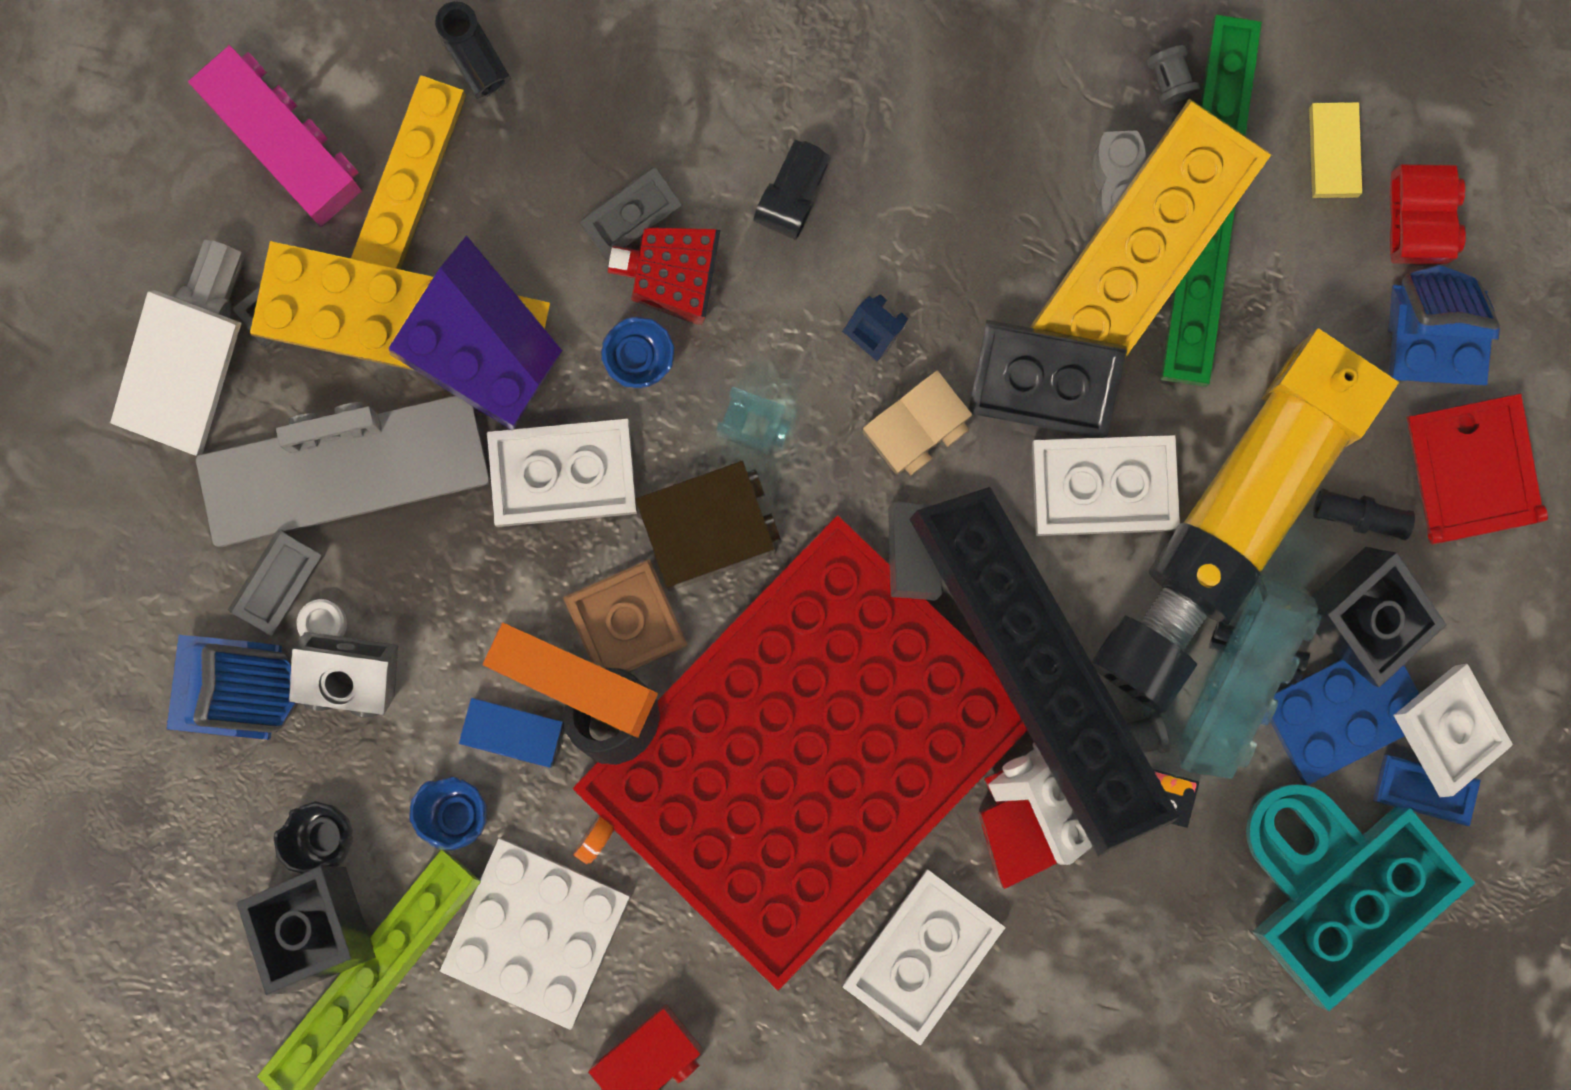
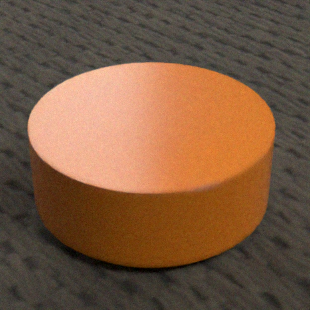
M599 816L577 846L573 856L586 865L588 863L591 864L614 831L613 826Z

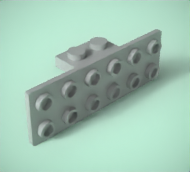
M457 396L379 414L369 406L363 407L361 402L348 403L334 408L335 414L317 418L315 413L293 416L288 419L289 425L276 428V438L197 456L196 465L214 546H229L275 535L278 529L283 532L293 531L488 485L490 478L474 407Z

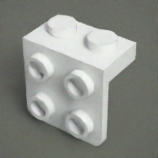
M1033 743L1034 749L1026 756L1015 758L1006 763L1002 768L1004 772L990 782L988 786L995 801L1029 800L1056 862L1060 865H1070L1093 846L1036 744Z

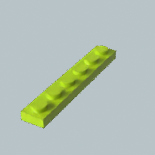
M441 850L371 935L370 941L376 958L340 973L258 1074L259 1080L269 1090H313L481 881L449 852Z

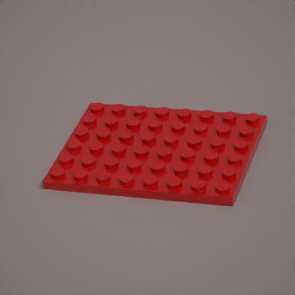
M837 515L657 700L660 720L656 735L647 749L633 760L617 765L597 762L572 789L601 818L611 824L613 830L779 991L1022 737L1027 728L988 659L926 599L891 597L890 565Z

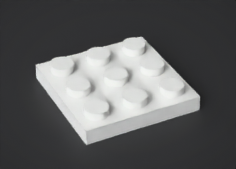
M499 838L480 879L481 883L476 888L440 972L571 1030L631 895L510 841Z

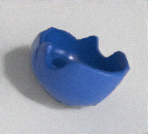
M631 317L624 319L606 334L602 342L601 360L607 373L624 387L646 388L652 386L669 373L673 365L675 346L669 332L651 318Z
M450 777L438 781H427L421 785L410 801L409 820L417 835L430 846L441 850H455L470 845L482 834L487 824V804L478 788L459 778Z

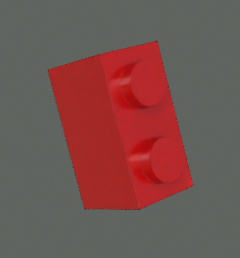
M665 1004L593 1064L588 1073L602 1090H659L672 1078L679 1084L690 1076L700 1066L696 1058L701 1054L703 1048L670 1007Z

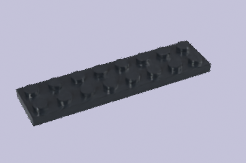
M991 487L917 510L909 520L1097 855L1101 856L1163 828L1178 819L1180 815Z

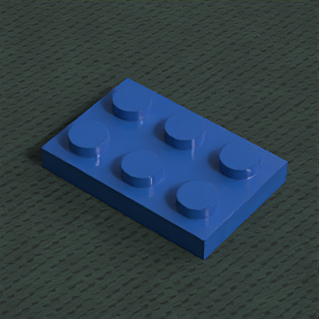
M1340 659L1259 701L1302 784L1307 786L1404 737L1405 735L1393 715L1418 696L1419 692L1405 665L1381 687H1376L1343 659Z

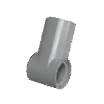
M204 240L188 285L182 286L175 298L230 318L232 306L229 299L245 255L228 245L213 240Z

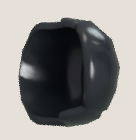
M316 801L290 810L289 817L282 828L274 833L273 840L276 857L288 870L301 874L319 866L338 867L345 860L353 842V830L349 819L336 806Z

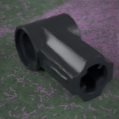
M459 1L444 4L436 14L435 26L442 45L450 53L475 98L479 99L484 96H490L502 89L511 80V77L478 23L474 10L469 5ZM464 20L470 24L468 32L464 35L456 37L446 32L449 24L453 21Z
M794 140L774 184L770 183L765 189L753 221L797 240L812 209L813 202L811 200L828 167L830 155L821 150L820 147L809 142Z

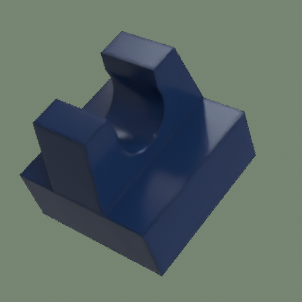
M881 294L873 299L868 296L858 306L842 331L877 362L888 352L909 319L902 312L895 318L886 311L883 306L887 299Z

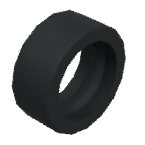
M604 668L648 688L636 676L624 669ZM655 700L638 738L620 731L612 738L598 741L590 735L589 725L591 716L566 704L563 712L564 729L571 742L597 762L613 765L633 760L647 749L656 735L660 720L658 701Z

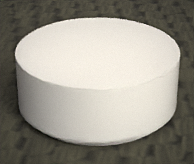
M324 599L313 600L307 603L298 614L297 630L300 636L304 632L343 637L346 632V615L342 608L334 602Z

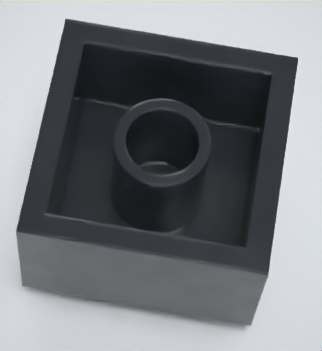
M319 866L236 903L266 995L296 992L376 958L346 867Z

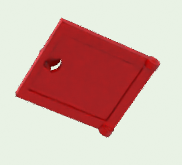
M1521 393L1406 417L1427 524V537L1431 545L1548 520L1547 509L1541 502ZM1475 424H1478L1476 429L1473 432H1471L1474 429Z

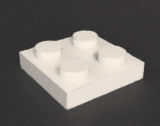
M1468 664L1453 666L1393 715L1439 797L1454 796L1513 746Z

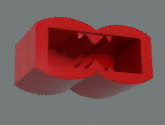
M1400 164L1391 172L1390 256L1392 264H1449L1457 259L1458 252L1463 251L1466 231L1464 225L1459 224L1457 209L1458 206H1462L1465 199V181L1463 178H1459L1457 165Z

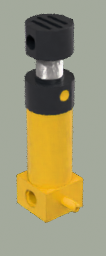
M1319 328L1298 344L1261 399L1266 403L1185 522L1180 523L1150 567V576L1163 588V591L1160 592L1161 595H1158V598L1155 599L1156 602H1153L1151 609H1148L1149 613H1146V616L1143 617L1144 620H1141V622L1126 615L1119 619L1091 661L1095 670L1106 680L1137 701L1159 713H1165L1198 665L1184 652L1186 645L1189 644L1193 635L1198 631V627H1201L1203 620L1207 617L1229 625L1260 579L1261 571L1345 447L1363 437L1399 382Z

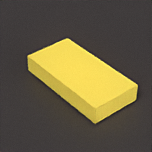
M1359 102L1312 103L1309 107L1312 198H1357L1362 194Z

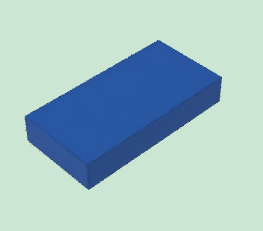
M471 698L459 744L552 768L564 722Z
M1384 755L1373 801L1393 807L1411 808L1415 813L1463 826H1470L1481 780L1474 778L1454 796L1439 797L1421 764Z

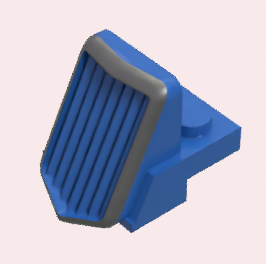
M1436 265L1408 273L1403 278L1402 285H1392L1388 332H1393L1389 376L1395 380L1487 386L1492 339L1499 340L1500 324L1487 295L1488 291L1483 289L1478 279L1456 270Z
M178 635L167 729L271 740V733L284 726L297 704L289 702L291 660L281 653V645Z

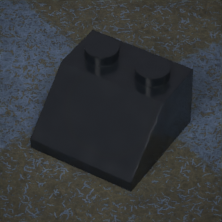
M1364 547L1299 607V610L1322 642L1376 687H1381L1447 625L1397 552Z

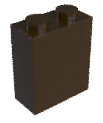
M743 460L635 498L669 592L775 554L773 542L781 540L772 513L762 515L757 498L765 496L756 469L747 472Z

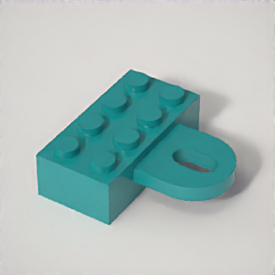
M1284 785L1264 794L1255 803L1248 817L1246 837L1250 852L1260 867L1289 899L1252 932L1311 1001L1326 1011L1332 1010L1475 884L1474 880L1411 808L1394 807L1366 833L1362 834L1338 805L1322 791L1306 785ZM1290 808L1295 811L1313 832L1315 843L1308 853L1298 854L1276 830L1274 819L1281 809Z

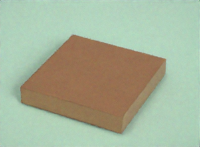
M650 559L563 597L591 663L602 668H619L631 672L688 646Z

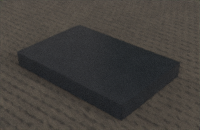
M986 320L968 410L974 415L1096 438H1107L1127 347L1120 344Z

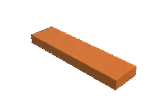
M503 622L482 664L491 670L637 738L658 695L653 690Z

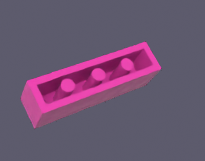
M229 44L187 82L312 219L322 227L362 192L353 180L359 172L341 152L337 153L334 157L331 156L322 146L328 138L310 118L303 124L292 113L297 107L296 103L279 85L271 90L261 78L267 72L249 52H246L241 57Z

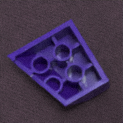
M467 235L441 265L388 348L391 356L512 431L563 351Z

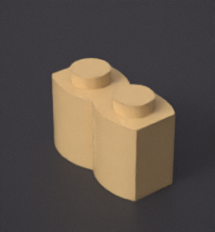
M937 370L868 423L862 432L896 476L904 470L912 476L933 459L928 453L941 441L949 447L970 430L965 423L972 417V413Z

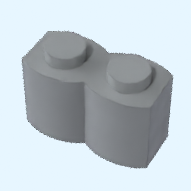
M1138 130L1104 132L1094 152L1092 176L1099 191L1094 208L1097 229H1099L1145 163V145Z

